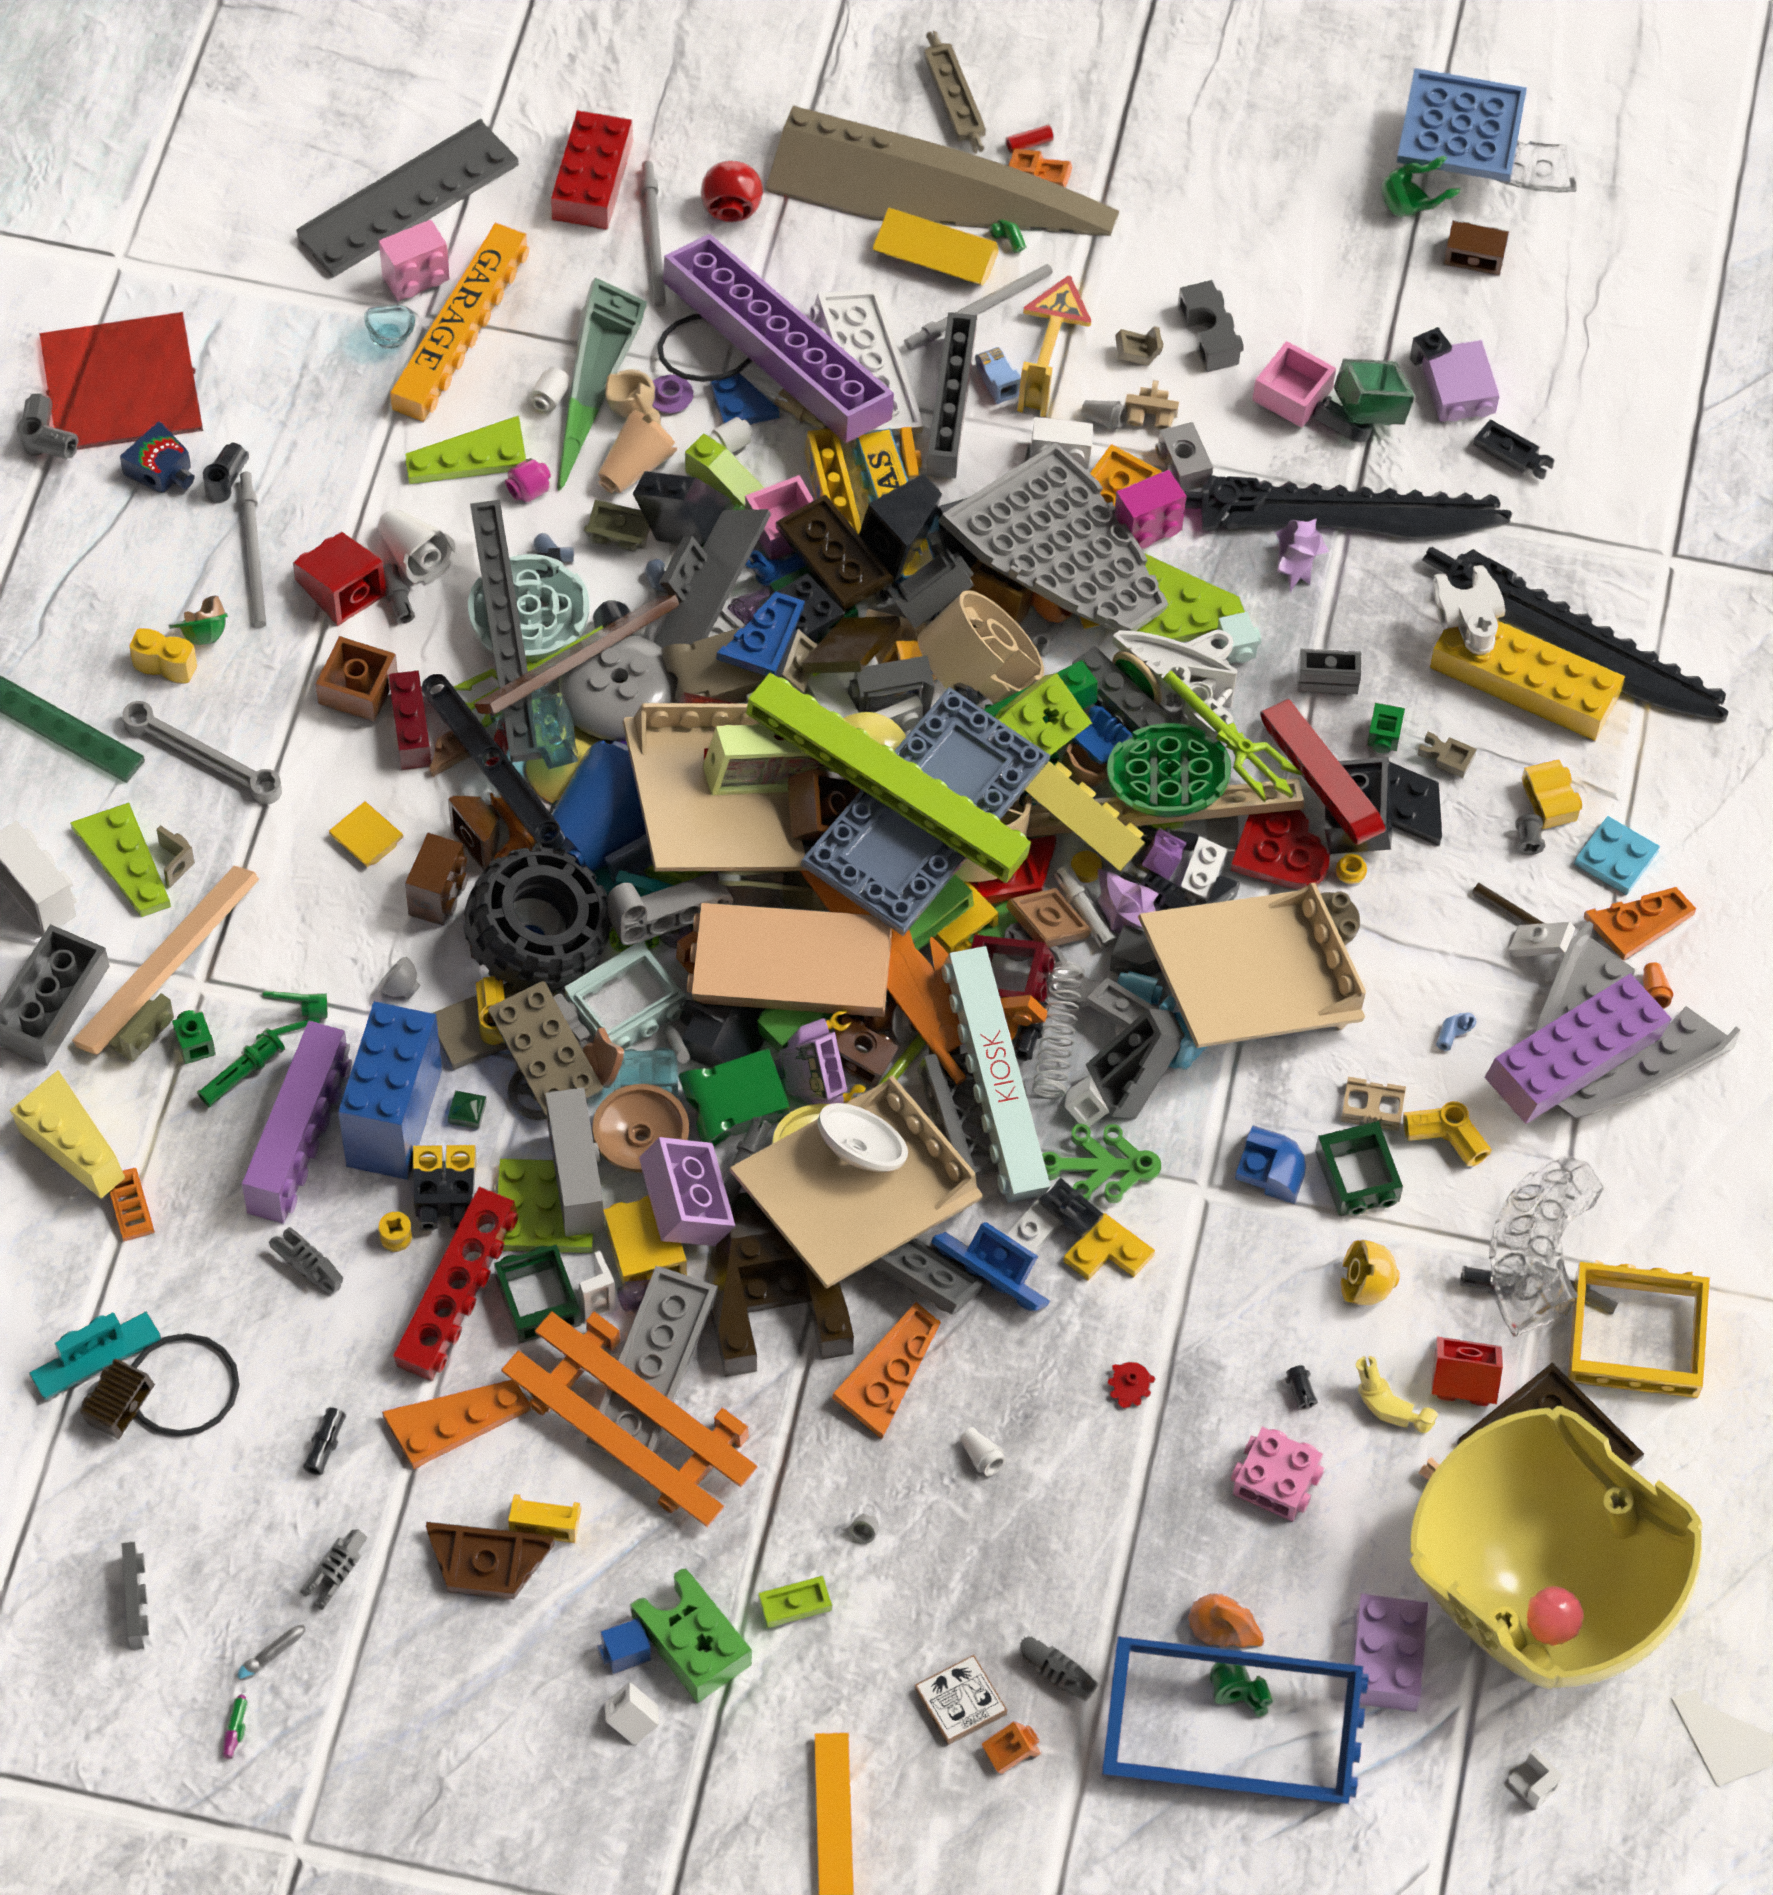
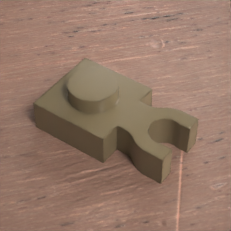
M1427 732L1424 742L1433 747H1426L1421 744L1417 755L1426 759H1437L1436 767L1464 778L1476 755L1477 749L1450 737L1445 743L1437 735Z

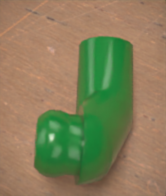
M1001 219L997 223L990 225L992 237L998 239L1002 236L1008 239L1014 253H1019L1027 248L1020 229L1015 223Z

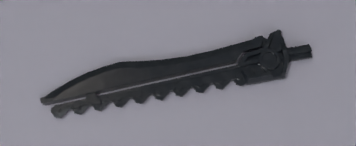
M1216 475L1210 476L1207 483L1203 485L1202 492L1184 491L1186 494L1185 508L1201 509L1202 530L1204 531L1217 529L1221 525L1225 526L1227 530H1237L1240 527L1287 526L1289 521L1292 520L1309 522L1316 519V527L1353 529L1413 539L1452 536L1473 532L1504 522L1509 523L1512 517L1510 510L1496 509L1500 508L1501 503L1498 497L1492 494L1482 499H1474L1473 495L1464 492L1456 498H1450L1447 493L1438 491L1431 496H1424L1423 492L1414 489L1402 495L1390 487L1381 493H1374L1371 488L1366 486L1354 492L1348 491L1347 487L1340 484L1330 490H1323L1322 486L1316 483L1306 488H1298L1297 484L1290 481L1275 487L1272 486L1271 482L1266 480L1260 481L1258 478L1222 477Z
M1432 546L1426 551L1422 561L1445 573L1451 585L1457 589L1468 590L1473 588V567L1484 566L1492 579L1497 583L1503 597L1505 614L1503 617H1498V619L1543 641L1625 676L1621 692L1653 705L1680 713L1720 719L1721 722L1727 720L1729 711L1719 706V704H1724L1725 696L1727 695L1721 688H1706L1703 686L1704 681L1699 675L1685 676L1681 674L1682 669L1677 663H1662L1658 660L1659 656L1655 651L1638 650L1636 648L1637 644L1632 638L1619 639L1614 636L1615 632L1610 626H1595L1592 624L1593 619L1587 613L1574 614L1570 612L1571 607L1566 601L1549 600V595L1544 589L1527 588L1526 581L1522 577H1516L1517 574L1511 569L1482 555L1475 549L1465 554H1460L1457 559Z

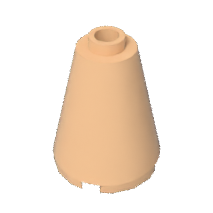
M634 410L628 416L598 472L600 477L599 484L611 494L614 491L617 493L623 492L641 479L644 471H652L673 456L678 450L677 447H672L675 444L674 440L654 420L647 423L642 419L645 416L642 412Z

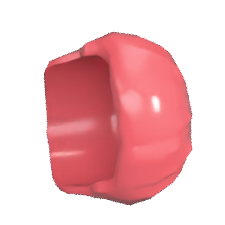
M1557 1586L1545 1587L1530 1598L1527 1611V1626L1536 1640L1541 1641L1543 1644H1550L1552 1646L1564 1644L1579 1634L1584 1619L1583 1609L1579 1600L1570 1591Z

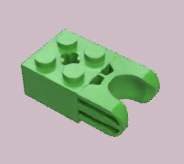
M682 1568L674 1573V1589L681 1599L677 1607L663 1611L652 1606L645 1598H638L630 1604V1611L634 1620L640 1619L644 1632L657 1649V1653L694 1700L699 1703L752 1666V1649L687 1569Z

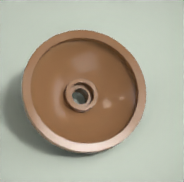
M633 1084L615 1090L600 1103L593 1118L594 1142L598 1143L601 1155L612 1165L630 1172L643 1173L639 1157L659 1137L688 1140L689 1120L682 1103L669 1091L649 1084ZM645 1136L646 1139L644 1141H638L636 1137Z

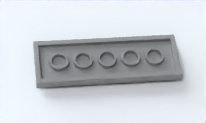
M656 1265L618 1360L673 1403L718 1292V1286ZM607 1388L598 1411L655 1453L664 1429ZM587 1438V1447L609 1454L590 1438Z

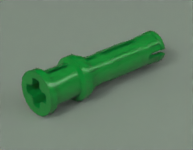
M266 1028L263 1031L262 1037L251 1046L246 1045L242 1049V1055L220 1072L201 1090L197 1091L199 1098L205 1105L211 1107L212 1104L253 1070H262L267 1060L277 1052L282 1053L285 1050L284 1044L272 1030Z

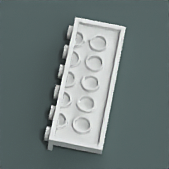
M878 289L817 293L814 305L810 307L811 321L894 392L892 420L869 432L890 428L893 436L900 435L901 427H912V434H922L925 426Z

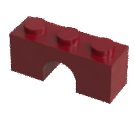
M419 670L388 674L401 770L430 767L432 764Z

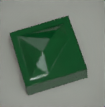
M455 1090L448 1115V1123L480 1129L487 1103L486 1096Z

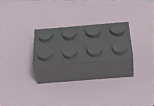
M50 924L0 1002V1046L48 1066L110 967L106 947Z

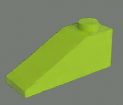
M705 433L685 451V473L691 477L698 478L730 498L731 504L739 505V508L742 506L745 509V495L764 489L758 480L726 447Z

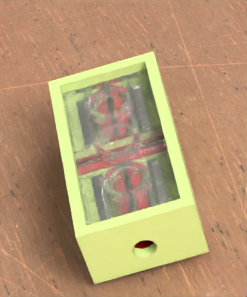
M762 724L716 726L703 763L711 795L788 792L787 777L811 769L834 772Z

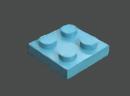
M1607 815L1576 857L1574 865L1628 895L1659 853L1660 845Z

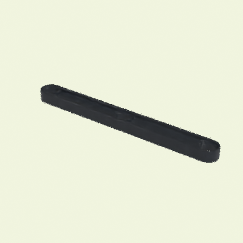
M438 673L428 676L421 686L427 701L539 847L552 848L553 852L558 850L565 842L564 832L558 822L448 679ZM444 685L438 693H430L434 686ZM499 757L495 765L485 766L490 758ZM551 831L557 832L552 840L542 841L546 833Z

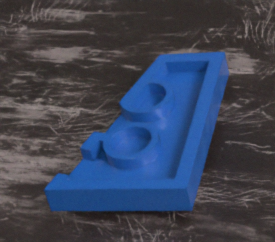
M775 592L753 615V619L743 629L740 628L734 634L733 639L726 647L723 646L717 652L716 660L765 676L769 673L776 676L803 612L805 601Z

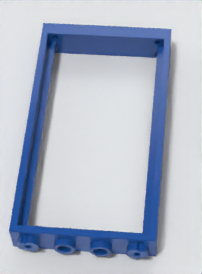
M1117 1636L1102 1774L1349 1804L1350 1797L1356 1798L1358 1777H1352L1353 1763H1360L1362 1743L1356 1742L1357 1728L1363 1729L1365 1708H1359L1361 1694H1367L1369 1674L1363 1673L1364 1666ZM1130 1652L1347 1678L1336 1788L1118 1762Z

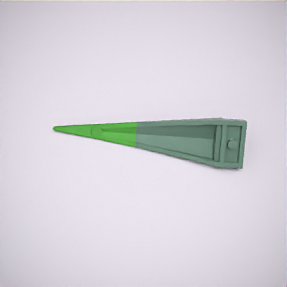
M596 277L590 284L585 306L582 308L557 485L558 491L565 486L583 443L606 397V379L609 374H616L642 324L647 301Z

